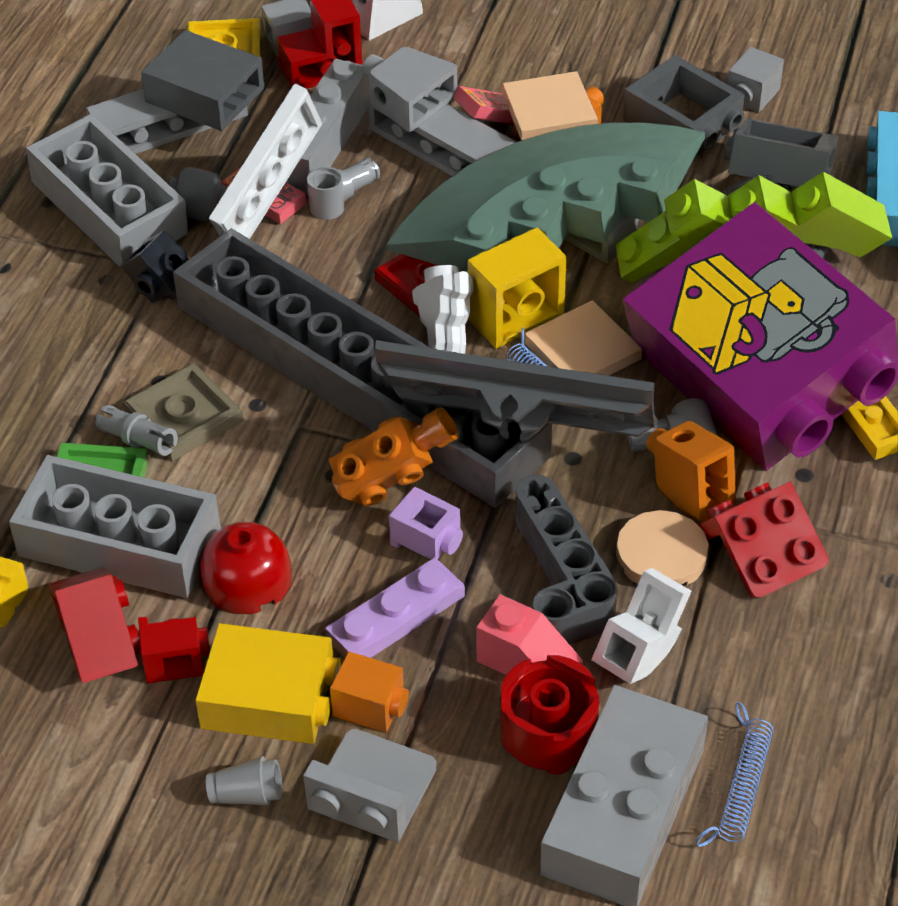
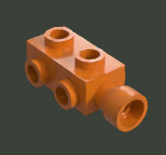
M439 407L425 415L423 422L419 425L402 417H394L379 424L378 430L365 438L348 442L343 446V451L328 459L334 473L332 476L334 488L342 498L363 504L364 506H372L384 501L388 496L386 489L397 483L400 485L412 484L424 476L422 468L433 463L428 450L435 446L442 448L458 439L459 433L454 420L445 409Z

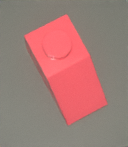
M501 594L476 627L477 662L504 675H507L521 661L530 658L531 663L544 661L547 655L565 656L583 665V660L541 612Z

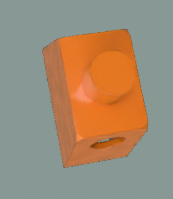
M686 421L668 431L664 428H658L649 435L646 447L655 456L656 483L659 489L686 517L699 525L709 520L706 513L707 510L731 499L734 507H736L733 445L693 421Z

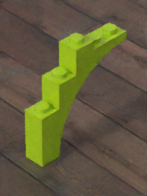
M821 172L792 192L758 175L728 196L693 179L664 199L665 212L615 244L621 278L633 283L651 272L671 264L753 202L761 206L804 243L839 249L859 258L892 239L884 204L831 175Z

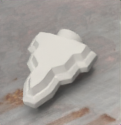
M452 265L429 267L424 270L425 283L417 286L412 291L414 304L419 309L420 322L427 328L429 347L465 354V324L470 315V295L474 290L473 277L467 272H458V267Z

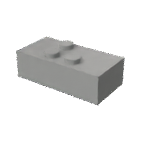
M92 114L26 148L31 182L119 267L144 241L163 230L173 241L188 234L185 199Z
M47 455L9 521L19 557L83 573L103 567L112 576L117 575L118 579L121 578L123 583L188 598L199 576L203 548L211 536L221 529L215 494Z
M614 685L541 842L540 875L623 906H639L703 754L708 716Z

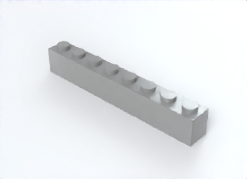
M368 99L370 130L451 176L490 153L516 143V141L506 135L499 133L449 104L445 105L413 131L408 132L375 107L370 99ZM621 214L605 244L567 233L564 240L608 264L617 256L615 244L638 230V219Z

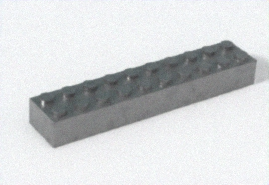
M232 228L173 271L178 308L372 431L378 430L379 424L394 417H402L419 425L423 422L425 415L439 407L445 409L454 420L459 436L458 439L442 448L435 446L428 450L433 461L428 466L494 508L516 490V486L521 479L532 475L551 458V423H548L540 432H537L527 442L523 443L520 440L522 431L519 422L513 421L509 424L508 432L510 438L505 440L498 428L483 423L481 412L401 400L395 390L389 387L376 362L374 350L376 340L425 348L430 347Z

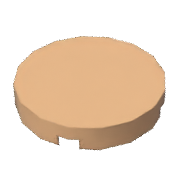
M658 510L642 513L625 524L619 532L616 557L618 563L620 561L621 566L624 568V574L637 584L641 579L643 571L654 568L679 584L687 582V585L695 582L705 570L709 545L704 531L692 519L676 512Z

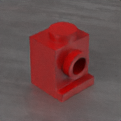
M147 616L138 618L141 654L147 684L203 676L202 656H208L211 649L207 627L198 628L196 617L173 618L150 624Z

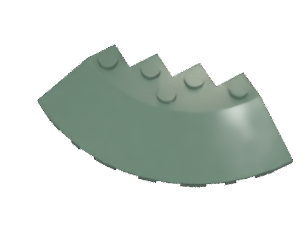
M613 122L576 126L521 140L475 161L439 185L404 219L386 244L387 250L437 265L456 266L458 271L468 273V259L537 227L558 248L567 233L605 244L621 214L650 222L666 211L664 199L677 191L705 139V132L673 125Z

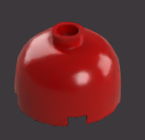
M236 522L222 527L211 536L201 553L199 575L203 591L210 596L211 603L218 609L232 614H254L261 612V605L268 604L272 600L277 604L284 598L291 587L292 566L283 540L270 528L256 522Z

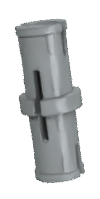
M105 405L100 410L111 415L112 418L101 414L96 416L95 422L98 430L120 437L126 445L133 448L143 446L166 456L172 453L173 450L161 445V443L165 442L174 447L177 445L178 437L174 429L151 422L150 418L145 414L139 412L130 414L112 405Z

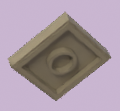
M195 363L123 401L125 412L145 414L150 418L151 422L164 427H170L176 431L178 437L176 447L165 442L161 443V445L173 450L172 453L166 455L172 462L244 421L243 411Z

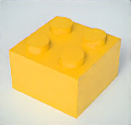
M538 227L467 260L468 274L473 277L474 287L470 295V315L468 320L495 349L520 338L522 327H524V333L564 314L566 255Z

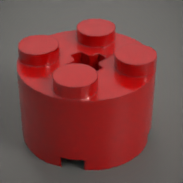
M547 655L546 660L531 663L530 658L515 665L507 673L501 686L500 734L503 748L521 763L533 768L546 770L553 775H561L570 770L572 765L579 762L599 719V693L591 672L581 663L560 655Z

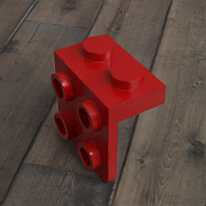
M791 481L774 489H771L768 482L744 493L747 501L734 507L731 499L707 510L706 513L709 520L698 525L704 531L707 541L719 535L721 536L748 594L755 599L768 595L828 564V555Z

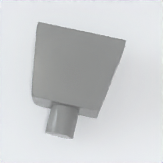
M409 47L400 48L385 60L372 54L367 57L362 68L363 74L369 77V93L372 104L408 132L413 131L452 101L458 88L457 65Z

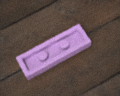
M435 557L325 628L326 637H331L332 646L344 658H346L349 651L372 658L465 597V585Z

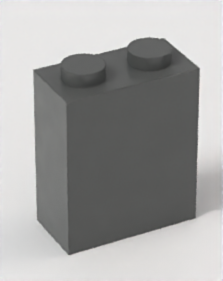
M184 30L173 42L169 43L141 71L145 102L222 131L264 89L262 59L260 57Z

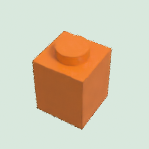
M350 651L330 687L333 717L383 733H387L394 716L401 717L403 715L409 698V690L404 688L402 667Z

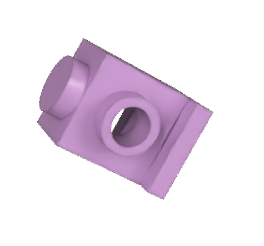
M414 487L389 515L390 545L396 548L403 545L432 560L435 557L438 559L444 552L449 555L453 554L462 541L463 531L460 529V509L417 487Z

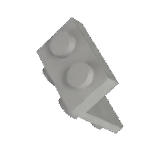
M351 729L345 734L328 765L312 760L304 773L307 809L399 843L436 772V760L431 755L359 729Z

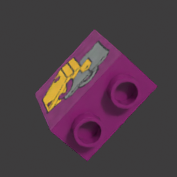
M753 202L623 298L632 339L642 348V356L688 399L698 398L704 400L709 406L713 422L765 471L769 470L790 453L800 458L814 452L830 434L835 418L857 401L865 406L877 403L892 390L898 380L895 318L756 202Z

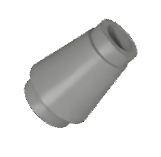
M264 756L215 773H208L206 776V790L209 802L269 806L271 800L281 799L283 787L278 761L276 759L266 760Z

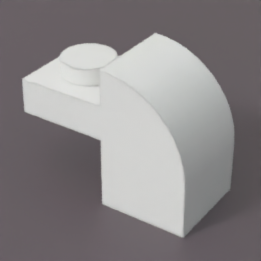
M654 568L643 571L627 612L608 619L592 661L629 684L647 677L667 656L682 630L677 624L691 594V590Z

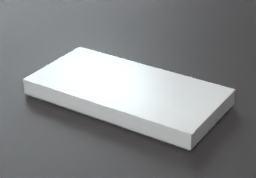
M297 84L293 85L210 215L209 220L220 236L232 228L247 238H251L322 126L321 119L307 89Z

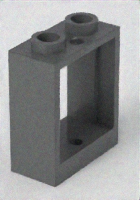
M673 55L625 89L623 119L629 123L673 125L705 132V139L694 157L696 158L705 150L711 149L717 141L728 133L734 132L735 128L740 127L744 119L743 105L745 94L677 55ZM682 94L709 111L695 121H692L665 104L677 95Z
M747 118L739 129H734L732 137H728L724 160L730 161L728 173L751 178L760 175L771 182L800 187L821 172L831 175L839 136Z

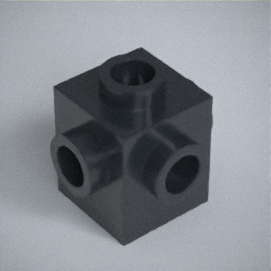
M163 230L144 241L120 267L134 282L136 289L154 303L165 296H168L171 300L177 297L173 271L187 262L189 258L184 249L177 245Z

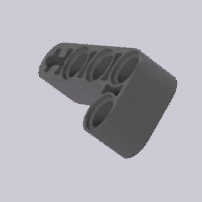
M543 475L526 476L516 486L515 520L522 535L552 583V586L537 592L533 598L532 609L541 612L569 645L601 634L605 629L608 619L616 616L618 591L616 581L555 483Z

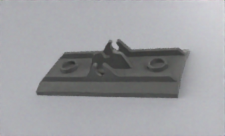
M376 340L374 349L376 362L389 387L395 390L401 400L481 412L483 423L498 428L505 440L510 438L508 426L513 421L519 422L522 431L520 440L523 443L527 442L537 432H540L548 423L634 437L641 436L651 428L655 429L658 419L655 417L653 402V382Z

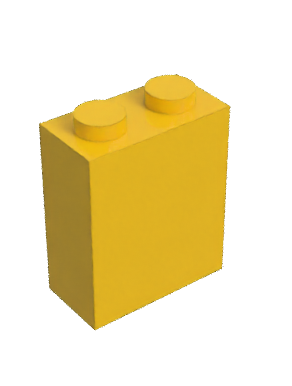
M219 623L196 698L200 729L314 744L318 727L327 725L330 713V697L326 696L329 686L332 685L340 670V658L333 657L331 637Z

